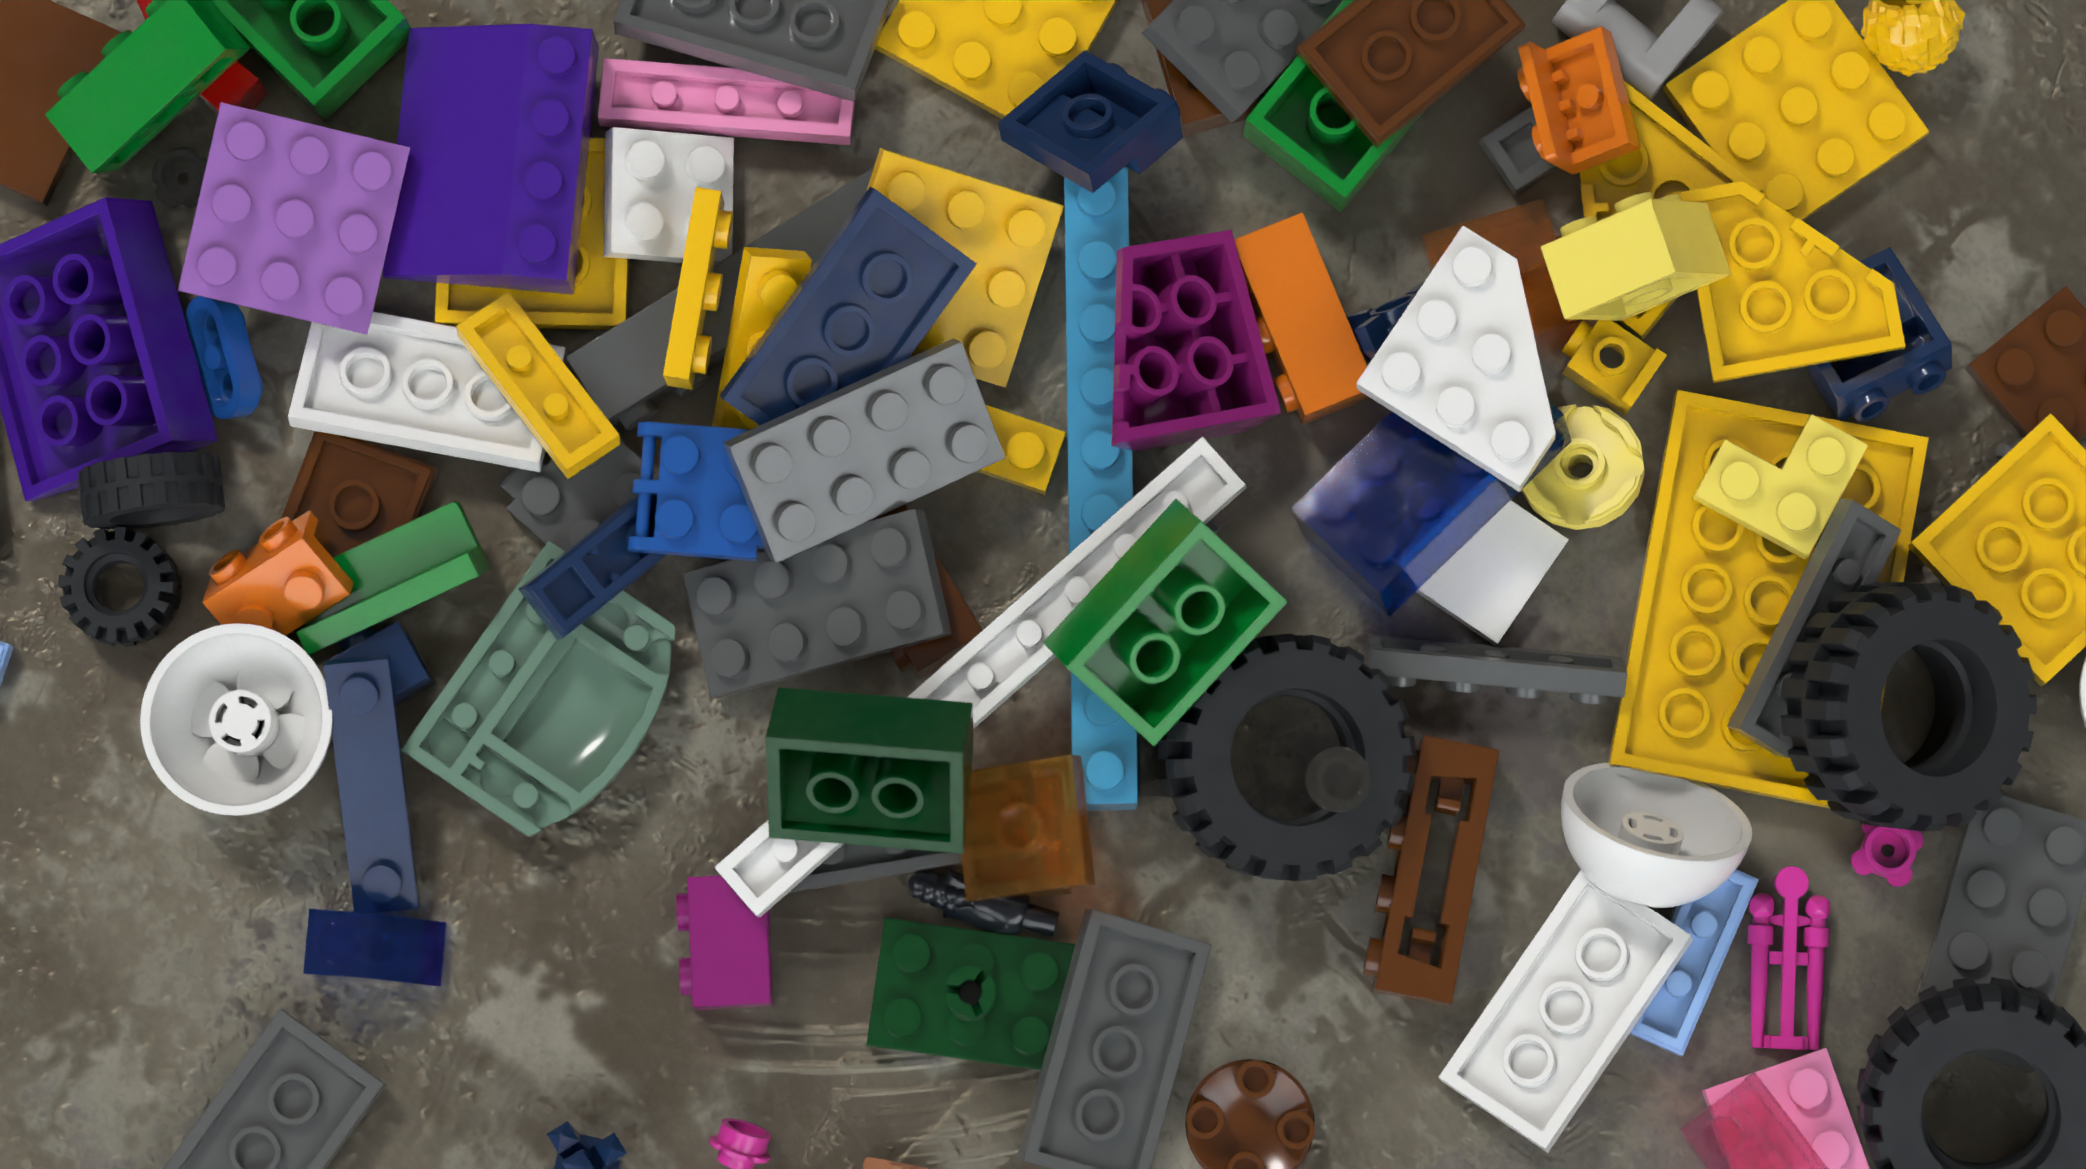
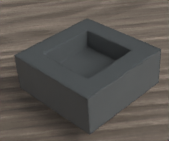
M1532 106L1482 137L1479 143L1513 195H1516L1558 168L1543 160L1535 148L1532 139V127L1536 125Z

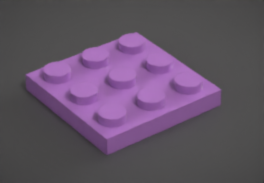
M221 102L177 291L368 335L410 147Z

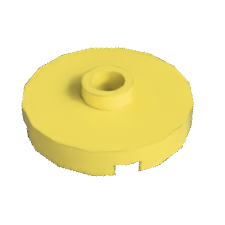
M1574 404L1560 406L1551 411L1556 433L1555 440L1521 489L1533 511L1553 525L1574 530L1601 527L1623 515L1639 496L1645 475L1641 442L1630 424L1609 408L1593 405V408L1586 406L1577 407ZM1578 463H1588L1593 467L1591 473L1585 477L1578 478L1570 474L1571 469Z

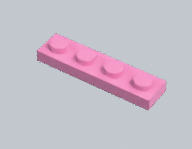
M604 58L598 121L599 126L851 145L855 102L737 68Z

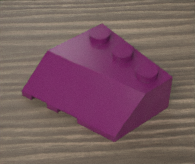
M1232 230L1119 249L1117 251L1112 446L1139 452L1198 441L1201 437L1209 439L1245 432L1280 414L1279 402Z

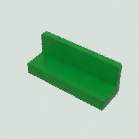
M453 501L333 557L354 582L351 594L308 621V626L296 633L305 652L310 655L492 569L462 505L458 501Z

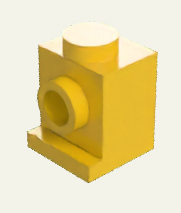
M1598 320L1594 327L1582 321L1561 351L1571 358L1562 375L1625 417L1667 354L1658 348L1656 350L1612 320ZM1611 347L1620 353L1622 365L1617 368H1608L1603 365L1600 360L1601 350Z

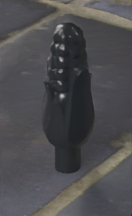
M952 869L949 870L948 874L942 875L935 872L919 871L911 876L908 881L910 895L913 898H919L925 904L929 903L937 909H942L944 918L963 920L993 933L1013 935L1019 934L1022 928L1053 937L1060 912L1030 904V896L1011 884L968 876Z

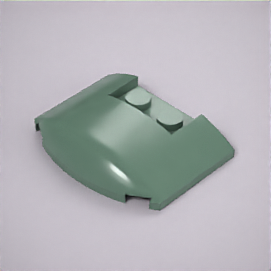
M550 541L546 543L401 749L407 756L527 837L543 832L540 828L563 820L586 806L611 783L634 755L648 733L665 695L670 677L671 641L675 642L676 626L625 591H621L567 636L557 640L519 591L522 585L565 552Z

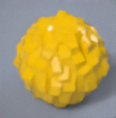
M1870 0L1868 6L1863 10V26L1861 27V35L1864 37L1863 44L1868 51L1875 55L1880 63L1887 65L1888 69L1900 72L1907 77L1915 73H1927V71L1935 69L1939 63L1943 64L1947 61L1948 54L1956 48L1960 31L1963 29V20L1966 13L1957 5L1955 0Z

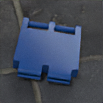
M638 422L637 436L643 438L640 479L633 480L632 490L633 494L639 495L635 536H631L628 539V551L757 561V549H765L723 444V442L745 433L749 429ZM656 439H662L659 480H653ZM651 496H657L654 538L648 537Z

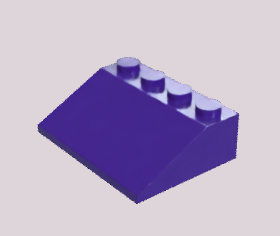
M540 24L409 28L397 144L410 147L384 260V278L574 295L599 45L593 29Z
M105 197L0 244V410L25 501H36L79 488L78 471H82V468L94 465V463L142 454L193 452L218 441L152 201Z

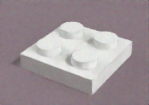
M612 127L606 131L603 257L682 263L695 187L721 191L725 203L724 210L733 211L734 138ZM733 226L728 249L717 248L714 265L732 255Z

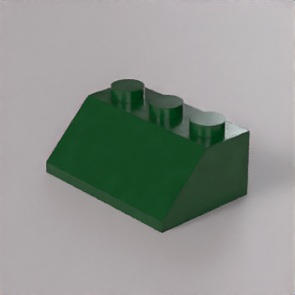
M778 687L766 733L769 838L963 854L973 762V703Z

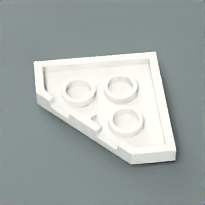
M1462 226L1357 381L1356 387L1360 392L1520 492L1555 440V428L1518 261L1515 257L1465 226Z

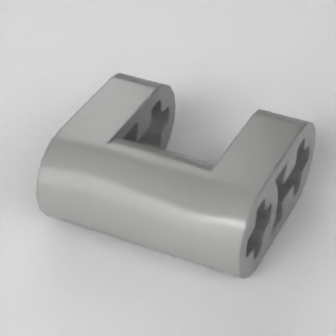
M1566 0L1551 23L1569 38L1600 26L1612 32L1623 80L1647 99L1651 100L1707 35L1724 10L1712 0H1690L1660 37L1614 0Z

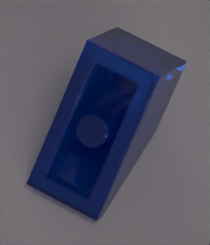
M309 909L303 974L314 978L442 987L447 923L374 913Z

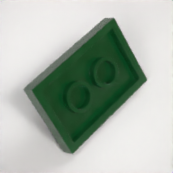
M884 918L866 1046L1041 1071L1075 944Z

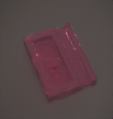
M1756 1073L1749 1075L1744 1081L1678 1129V1132L1706 1169H1828Z

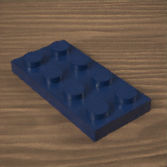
M870 186L719 396L755 423L762 425L908 359L977 263Z

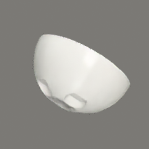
M236 623L202 630L179 643L164 657L155 669L144 693L140 725L147 758L159 779L170 791L198 809L215 814L239 816L251 815L275 808L298 794L312 780L326 757L332 737L333 718L332 709L329 710L325 679L305 650L293 640L272 629L253 624ZM260 721H265V723H262L261 731L257 735L258 738H256L254 735L259 728Z
M1599 763L1575 771L1567 778L1564 784L1561 800V819L1564 837L1570 853L1579 868L1596 886L1619 900H1627L1654 908L1675 907L1696 901L1717 889L1733 874L1743 860L1752 839V827L1744 812L1725 795L1704 783L1642 772L1609 763Z

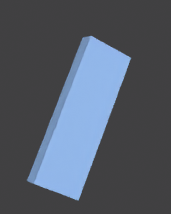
M1736 869L1721 886L1710 894L1696 901L1674 907L1669 921L1691 934L1693 941L1630 1032L1631 1035L1673 1054L1683 1056L1759 879Z

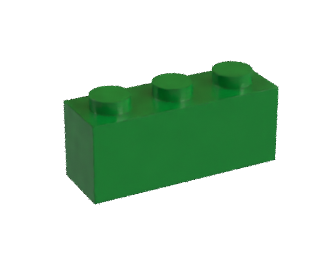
M153 0L145 10L149 17L135 31L126 30L115 36L101 50V54L105 59L91 72L82 71L70 78L59 88L57 95L61 100L45 116L91 173L118 171L250 49L249 45L212 0Z

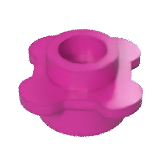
M1862 824L1861 829L1864 837L1860 849L1851 856L1853 870L1862 876L1873 873L1884 877L1893 887H1902L1908 884L1913 877L1910 866L1915 859L1916 851L1921 849L1924 843L1921 831ZM1883 845H1890L1892 847L1893 854L1890 857L1882 854L1881 848Z

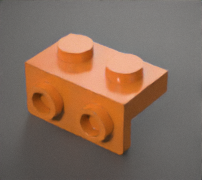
M1600 26L1546 49L1531 41L1518 46L1522 67L1518 69V81L1523 94L1532 104L1536 125L1532 127V139L1537 152L1543 160L1574 175L1640 148L1612 32Z
M307 511L293 521L288 517L279 519L263 532L258 540V544L244 553H241L238 549L232 550L222 556L211 567L209 571L211 578L202 603L221 625L236 623L253 624L272 629L286 636L351 594L354 582L314 536L319 520L311 511Z

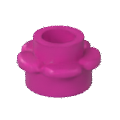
M724 1118L717 1136L711 1135L709 1138L710 1145L719 1150L716 1158L717 1161L732 1169H754L755 1163H768L771 1158L767 1150L771 1134L764 1128L744 1120Z

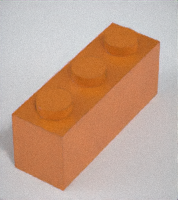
M1303 212L1234 239L1252 307L1256 314L1255 318L1265 354L1272 353L1281 374L1272 378L1285 413L1296 410L1301 425H1304L1369 399L1370 397L1357 390L1356 383L1367 368V364Z

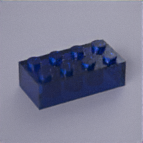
M1550 401L1549 406L1556 433L1555 440L1523 488L1572 441L1564 414ZM1391 411L1290 509L1302 535L1390 617L1519 491Z

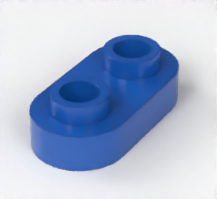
M197 296L189 303L184 318L210 412L219 419L247 417L258 406L263 391V382L255 363L246 330L244 314L236 304Z

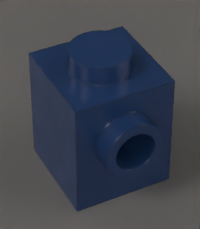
M398 621L377 633L374 627L370 626L347 637L339 644L343 652L330 659L390 654L396 706L436 684L407 630Z

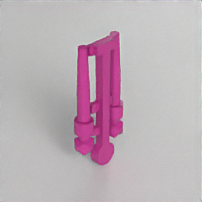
M1787 866L1780 869L1775 875V890L1783 897V914L1771 916L1774 912V900L1768 894H1754L1749 902V911L1753 915V924H1748L1747 944H1752L1750 975L1751 1047L1819 1050L1824 990L1825 947H1829L1830 928L1825 927V919L1830 915L1831 905L1826 897L1814 895L1807 898L1805 902L1807 917L1798 915V899L1806 893L1809 886L1808 876L1799 867ZM1769 923L1782 926V952L1769 951V945H1773L1774 925H1769ZM1809 925V927H1804V946H1808V953L1796 952L1797 927ZM1768 964L1781 965L1779 1035H1764ZM1796 965L1807 966V1036H1794Z

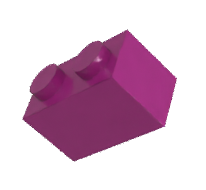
M722 876L687 877L688 893L676 894L678 932L689 931L690 957L679 958L681 996H692V1006L696 1010L774 1006L770 909L760 918L757 917Z

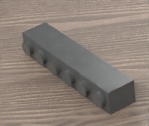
M873 168L745 247L805 251L812 259V268L866 193ZM744 247L714 265L713 272L723 274L721 297L717 312L706 310L702 335L712 336L711 355L707 373H695L693 390L667 386L663 377L678 288L566 356L582 386L614 428L623 425L627 431L638 427V422L648 421L659 411L655 405L657 402L675 391L678 392L680 397L687 396L703 387L712 379L713 376L709 370L724 361Z

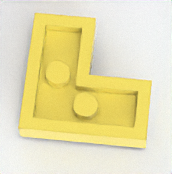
M1811 415L1806 421L1782 468L1779 469L1725 439L1692 499L1797 556L1806 559L1814 548L1868 444Z

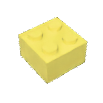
M1646 192L1625 198L1614 205L1616 214L1598 221L1596 216H1591L1570 222L1560 228L1561 238L1541 246L1564 319L1623 321L1731 275L1707 203L1682 201L1679 194L1653 199L1652 193Z

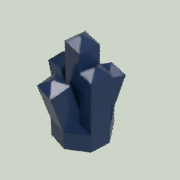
M568 1121L547 1133L558 1152L554 1169H621V1159L627 1154L615 1133L604 1139L579 1134Z

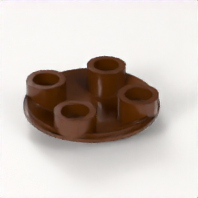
M1237 1060L1213 1070L1199 1083L1193 1092L1186 1112L1185 1127L1188 1144L1195 1159L1203 1169H1297L1307 1156L1315 1134L1313 1108L1305 1089L1288 1071L1263 1060Z

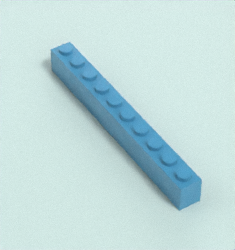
M1123 167L1094 193L1064 177L1069 554L1133 498L1132 451L1112 446L1117 251L1129 246L1128 167ZM1070 671L1072 811L1136 810L1138 803L1136 730Z

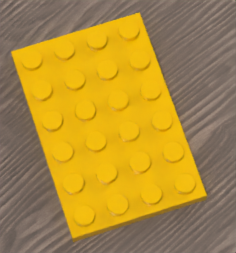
M1682 390L1676 391L1625 665L1627 671L1625 696L1619 698L1608 759L1609 764L1700 782L1710 786L1829 808L1828 801L1817 800L1807 789L1804 780L1809 775L1808 772L1795 771L1790 757L1776 756L1727 727L1829 520L1809 557L1803 559L1692 499L1725 439L1781 469L1811 415ZM1818 417L1868 444L1840 499L1854 500L1901 529L1899 537L1876 582H1904L1909 547L1907 545L1911 543L1929 438ZM1885 682L1884 689H1883V693H1882L1881 709H1882V703H1883V697H1884L1886 682Z

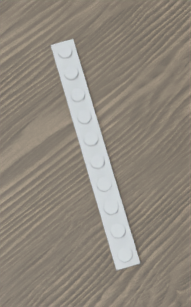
M1201 437L912 692L908 698L973 703L974 729L1056 657L1043 644L1045 639L1175 499L1180 501L1198 519L1206 524L1246 489V484L1211 445ZM767 820L714 868L752 912L760 918L843 844L769 838V823Z

